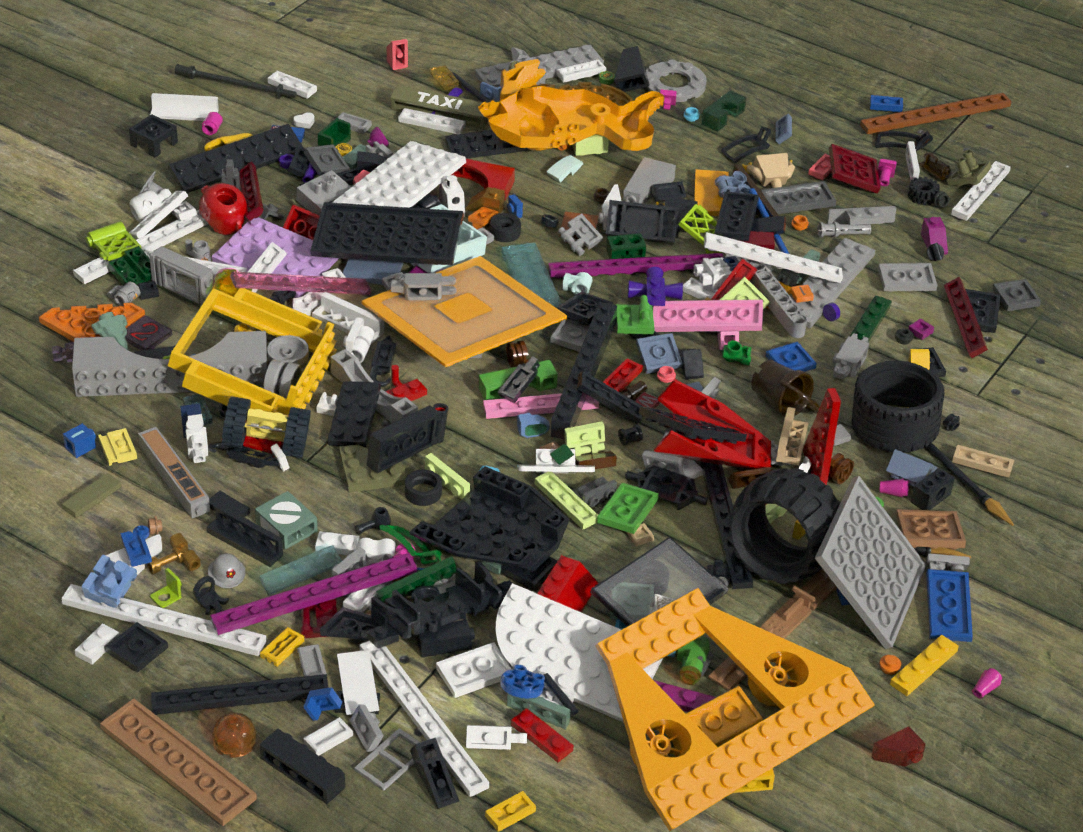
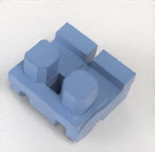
M102 555L93 568L94 573L91 572L81 588L85 598L98 603L103 602L110 607L116 608L120 603L119 599L123 598L130 588V582L136 579L137 570L128 566L127 563L119 560L113 562L110 560V557Z

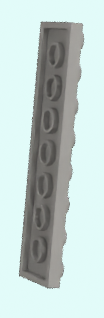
M583 45L577 48H569L563 51H555L554 53L517 60L522 62L538 59L540 61L539 65L546 67V79L556 77L557 69L598 59L604 63V60L591 45ZM513 61L476 69L475 75L480 82H485L498 88L501 81V71L504 69L509 71V66Z
M844 238L822 262L842 268L843 279L841 283L829 282L819 277L809 276L802 285L810 287L814 295L813 301L796 303L807 318V328H811L823 315V307L828 303L834 302L875 256L874 249Z

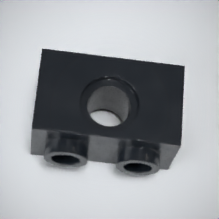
M941 468L936 469L914 485L911 503L921 510H931L951 495L955 477Z

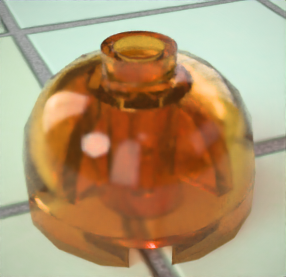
M233 712L223 715L213 727L212 742L214 749L221 755L223 753L230 754L231 758L248 754L253 750V745L257 742L254 723L242 713Z

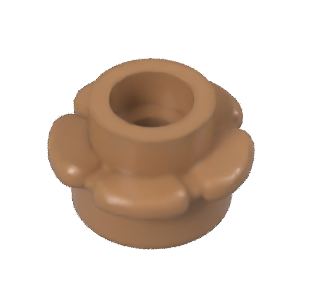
M156 516L148 519L150 535H158L159 532H162V522L157 520Z

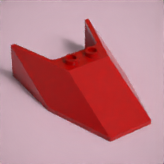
M676 379L658 397V401L675 414L698 421L713 423L724 428H732L747 434L745 442L737 441V444L725 441V439L723 442H718L712 438L703 440L698 438L699 436L696 439H688L671 430L654 448V452L706 463L752 469L771 467V440L725 404Z

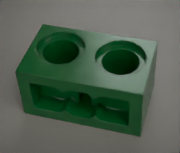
M641 233L607 237L606 251L609 259L643 258L646 256V244Z

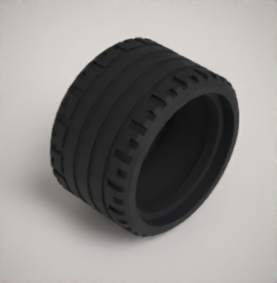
M884 361L864 369L855 382L851 419L854 432L865 443L887 452H894L895 449L903 453L912 452L928 446L937 438L940 431L945 394L943 383L927 368L907 361ZM887 405H900L909 408H896Z

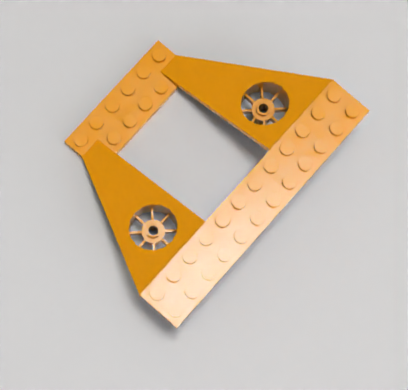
M699 588L604 639L595 646L607 664L630 741V754L638 768L644 792L669 832L875 706L851 668L710 606ZM705 633L748 675V686L758 701L767 706H775L781 709L719 747L701 731L643 670L703 636ZM770 662L776 663L775 666L772 667ZM652 730H659V735L655 736ZM645 733H646V734L648 735V737L650 738V741L646 740V735H645ZM671 741L673 742L675 749L671 748ZM668 753L675 755V757H669Z

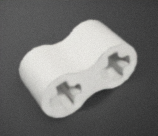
M362 538L357 543V548L361 547L366 551V565L391 559L396 552V543L387 538L382 540Z

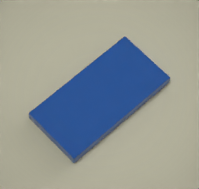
M927 569L929 639H937L943 635L951 641L972 642L969 572Z

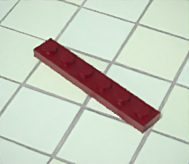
M249 162L240 169L239 176L241 192L245 196L247 204L245 216L251 221L254 218L260 217L264 209L256 166Z
M957 277L946 283L944 288L968 354L971 358H974L987 351L988 348L963 281L960 277Z

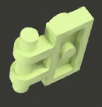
M602 421L565 429V444L569 449H575V456H581V454L590 452L595 454L600 450H605V430Z

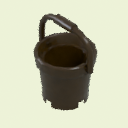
M766 360L759 366L762 368L759 374L756 372L753 374L751 381L752 390L773 405L780 415L786 417L788 407L795 408L794 416L799 414L804 408L815 414L818 413L820 406L811 399L814 390V380L810 374L801 370L790 369L774 360Z

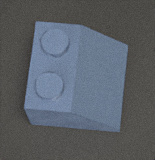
M895 449L886 471L891 473V478H904L909 480V485L914 487V485L934 472L937 467Z

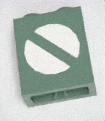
M289 491L255 508L256 524L281 537L284 550L318 532L317 517Z

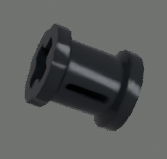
M636 424L629 429H619L618 437L621 444L625 446L628 445V442L642 441L643 433L641 427Z

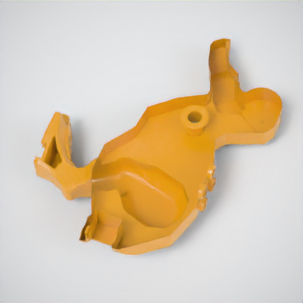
M534 59L515 64V68L509 71L502 70L500 102L492 100L489 103L483 102L478 106L483 116L488 118L489 126L496 136L520 148L544 151L558 148L561 145H573L597 134L606 137L622 150L639 151L647 149L652 145L654 127L648 122V118L660 106H663L665 96L657 91H650L624 106H619L604 96L585 89L565 91L545 86L532 87L537 85V82L546 73L544 69H538L540 61Z

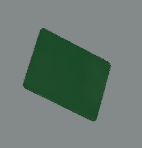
M563 444L550 453V455L558 465H561L574 456V453L566 444Z

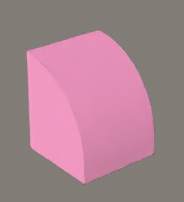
M717 331L719 349L722 350L723 346L727 345L729 341L739 342V331Z

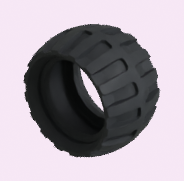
M783 468L761 475L742 490L731 510L728 527H730L728 536L730 543L733 544L735 549L734 553L738 559L742 560L750 572L758 574L760 578L766 581L790 583L813 576L822 569L815 556L837 512L840 501L836 499L832 488L823 483L820 477L815 474L806 473L802 469L793 468L788 470V468ZM765 504H776L783 507L800 522L806 532L807 547H799L787 542L773 529L766 516Z

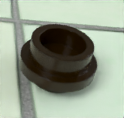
M605 188L597 189L593 195L594 200L598 203H604L609 195V191Z

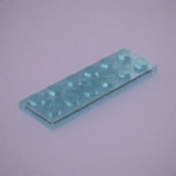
M536 243L502 247L501 253L513 279L557 308V306L562 304Z

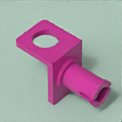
M880 159L878 173L881 186H888L890 177L894 178L896 161Z

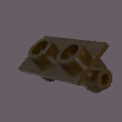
M925 153L924 162L919 163L922 168L940 181L948 179L952 174L950 166L941 160L938 161V158L932 153Z

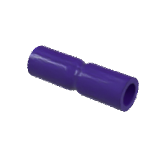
M309 163L303 177L304 183L313 180L316 175V170L311 163Z

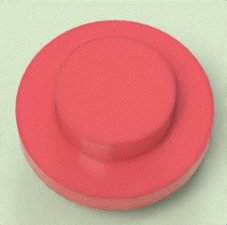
M663 366L657 372V378L664 383H669L676 378V373L672 367Z

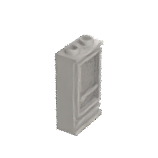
M163 246L150 254L152 281H155L156 285L159 284L172 292L201 304V306L214 288L212 269Z

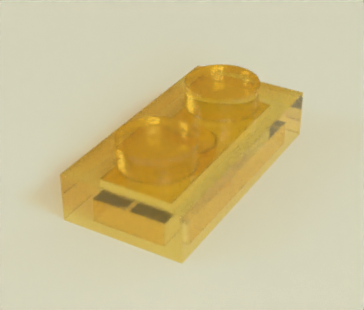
M446 65L431 68V75L443 90L459 87V81Z

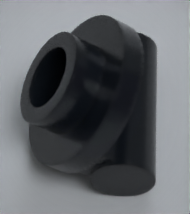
M938 242L931 244L927 248V256L932 261L942 260L944 249Z

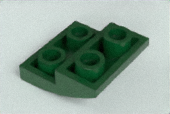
M139 246L125 251L123 257L109 262L107 266L123 286L130 281L137 285L152 279L150 258Z

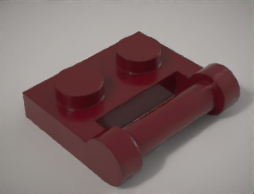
M336 599L300 609L302 620L300 634L304 638L327 637L320 636V628L337 613ZM310 611H316L317 627L310 626Z

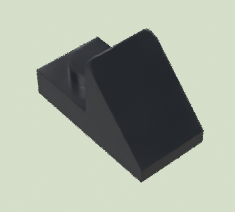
M701 349L678 350L683 363L682 371L685 380L704 378Z

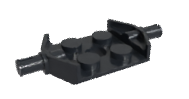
M655 465L638 474L629 470L625 474V478L636 481L637 487L658 493V498L678 504L677 510L685 508L692 504V502L705 506L708 502V497L698 495L695 479Z

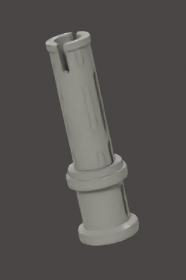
M819 222L817 232L819 238L823 236L837 237L847 234L869 235L871 233V225H850L837 222L824 224Z

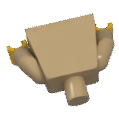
M787 153L757 155L753 165L752 162H749L748 165L742 164L745 171L760 181L762 186H772V188L785 185L795 169V166L792 164L793 160L788 161Z

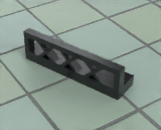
M220 504L215 507L216 519L207 526L208 534L269 567L283 556L281 537Z

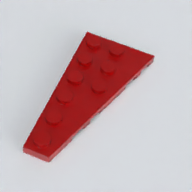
M835 388L827 389L803 447L804 456H807L811 461L809 468L811 474L820 477V480L826 485L841 400Z

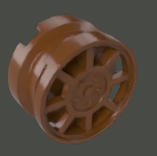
M521 340L517 341V343H507L506 354L510 367L513 368L518 367L519 364H526L528 362V359H526L528 351L525 342Z
M837 453L831 458L828 478L833 479L837 484L844 483L853 471L854 461L849 458L845 459L843 454Z

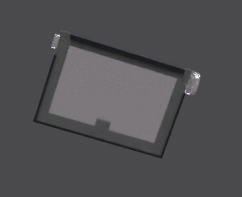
M668 537L591 588L590 593L628 627L649 615V605L655 594L677 600L699 588L709 605L727 594L729 589L727 588L728 581L725 577L721 576L717 579L671 537Z

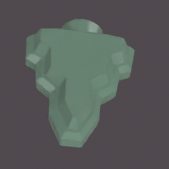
M107 312L98 318V322L91 325L95 334L101 337H114L122 347L127 349L128 344L125 336L127 335L126 326L128 323L124 315L114 316L113 312Z

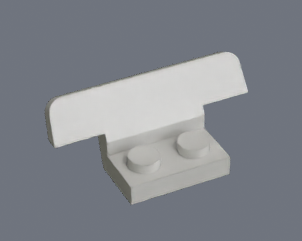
M536 449V465H517L518 471H536V473L575 474L576 472H595V466L575 465V449H570L574 456L561 465H558L550 455L556 449Z

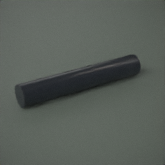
M548 673L544 674L545 684L563 706L570 709V714L572 716L576 715L579 711L553 678Z

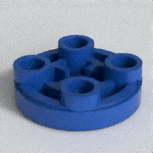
M515 665L514 669L507 670L502 674L500 686L512 696L525 699L536 698L543 693L545 677L542 674L528 671L523 665Z

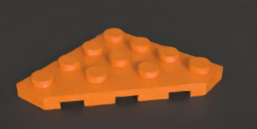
M124 303V306L114 307L113 304L97 305L98 308L72 306L70 310H60V307L51 308L39 317V322L74 342L75 338L101 337L95 334L91 325L98 322V318L104 313L113 312L114 316L124 315L128 323L127 329L145 316V310L133 303Z

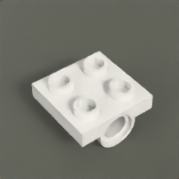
M356 317L354 323L349 327L348 336H345L343 346L346 347V350L354 355L360 363L363 362L375 336L374 331L370 327L364 326V318Z

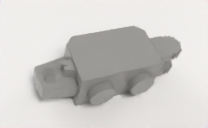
M405 273L404 278L391 280V292L404 294L407 300H439L442 298V295H453L457 292L453 286H442L453 285L456 283V279L453 276H442V273Z

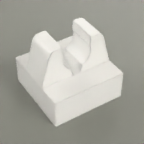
M323 392L317 405V413L334 416L338 402L337 395L333 394L332 397L326 396V392Z

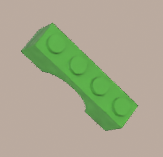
M551 361L539 362L538 373L529 386L539 392L557 388L558 373ZM517 367L480 374L479 391L484 400L504 399L499 396L498 391Z

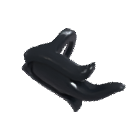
M211 576L201 578L193 588L195 599L206 609L205 615H209L211 609L216 613L221 612V605H225L229 601V598H221L215 592V580ZM211 582L210 587H204L200 590L203 584Z

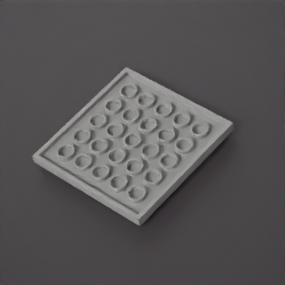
M860 476L852 478L815 559L838 587L842 595L852 605L853 609L859 614L866 626L873 632L877 640L885 649L893 647L926 564Z

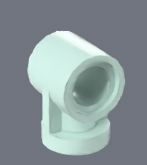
M580 272L577 275L565 273L563 291H572L574 295L581 291L589 293L593 281L591 275L585 272Z

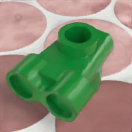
M729 341L727 345L723 346L722 358H725L728 362L736 361L742 365L749 366L751 362V347L742 346L738 341Z

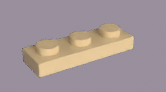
M957 445L952 460L956 464L1008 478L1014 464L1013 459Z

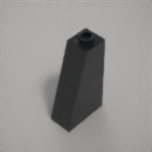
M638 46L626 48L622 51L614 81L617 88L624 92L649 87L650 85L644 60Z

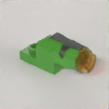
M704 636L678 649L677 660L682 662L680 679L686 685H695L713 660L708 638Z

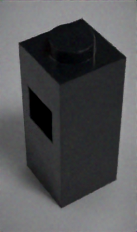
M467 619L454 621L442 626L438 625V631L430 632L427 628L423 633L417 634V644L422 658L472 649V640H475L474 629L469 627Z

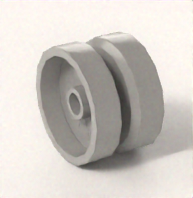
M292 335L280 336L273 339L267 347L268 366L274 359L285 362L286 366L289 363L299 364L302 367L303 373L309 363L308 344L300 337Z
M273 359L268 366L263 389L287 398L291 385L296 386L302 375L301 365L289 363L286 366L285 362Z

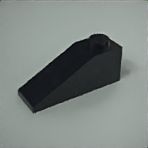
M436 737L415 744L411 748L410 753L416 769L437 809L459 802Z

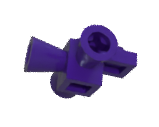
M651 267L646 271V284L628 281V298L646 295L650 305L665 306V296L682 300L683 282L665 285L663 270L659 267Z

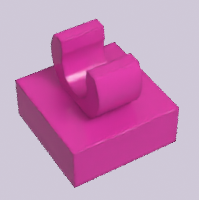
M661 89L660 93L665 96L664 109L670 110V105H676L677 91Z

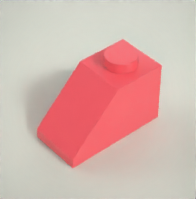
M408 40L391 41L386 47L387 62L392 70L407 68Z

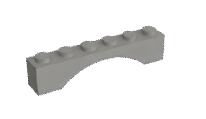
M346 349L331 356V374L339 381L374 382L365 372L358 359ZM381 389L376 411L391 423H394L418 411V406L406 397H395Z

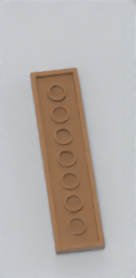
M134 698L100 723V727L105 733L222 826L257 799L254 791Z

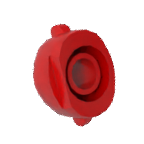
M216 183L211 186L202 187L201 192L203 195L199 201V213L213 230L222 235H231L242 229L247 210L246 199L243 193L237 187L226 183Z

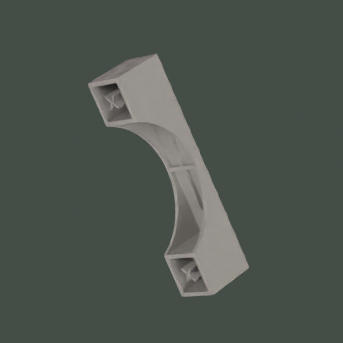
M266 331L228 332L215 346L189 357L264 388L265 375L268 369ZM114 337L74 339L72 370L76 397L193 391L182 387L185 373L168 367L169 359H155L137 355L122 347Z

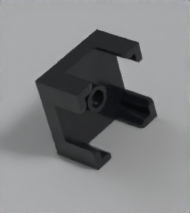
M153 114L129 128L130 146L137 148V139L148 144L149 155L154 158L161 154L160 143L168 137H171L172 146L178 143L177 126Z

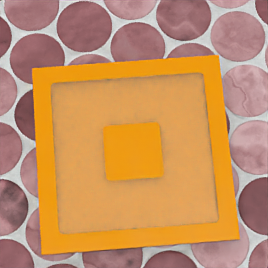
M481 256L436 272L442 273V276L455 277V284L442 285L455 287L457 292L453 295H442V298L439 300H407L404 294L388 290L361 300L362 305L444 367L452 366L457 362L467 360L472 356L567 319L566 314Z

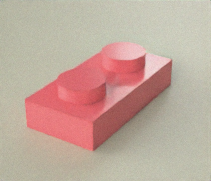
M824 154L809 169L808 175L824 180L832 172L830 155Z

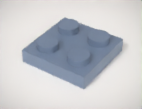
M672 333L637 339L636 344L646 374L658 372L663 366H670L673 369L682 368L683 363Z

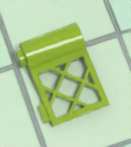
M695 204L678 225L704 246V238L700 235V232L714 234L715 229H709L708 224L716 228L717 221L701 205ZM694 211H696L701 216V218H696ZM685 221L692 222L693 227H690ZM697 222L703 223L704 228H698ZM705 248L707 254L723 253L720 251H711L708 248Z
M121 221L88 232L87 237H85L87 245L97 249L100 252V257L108 261L123 257L125 251L139 246L141 248V245L126 231Z

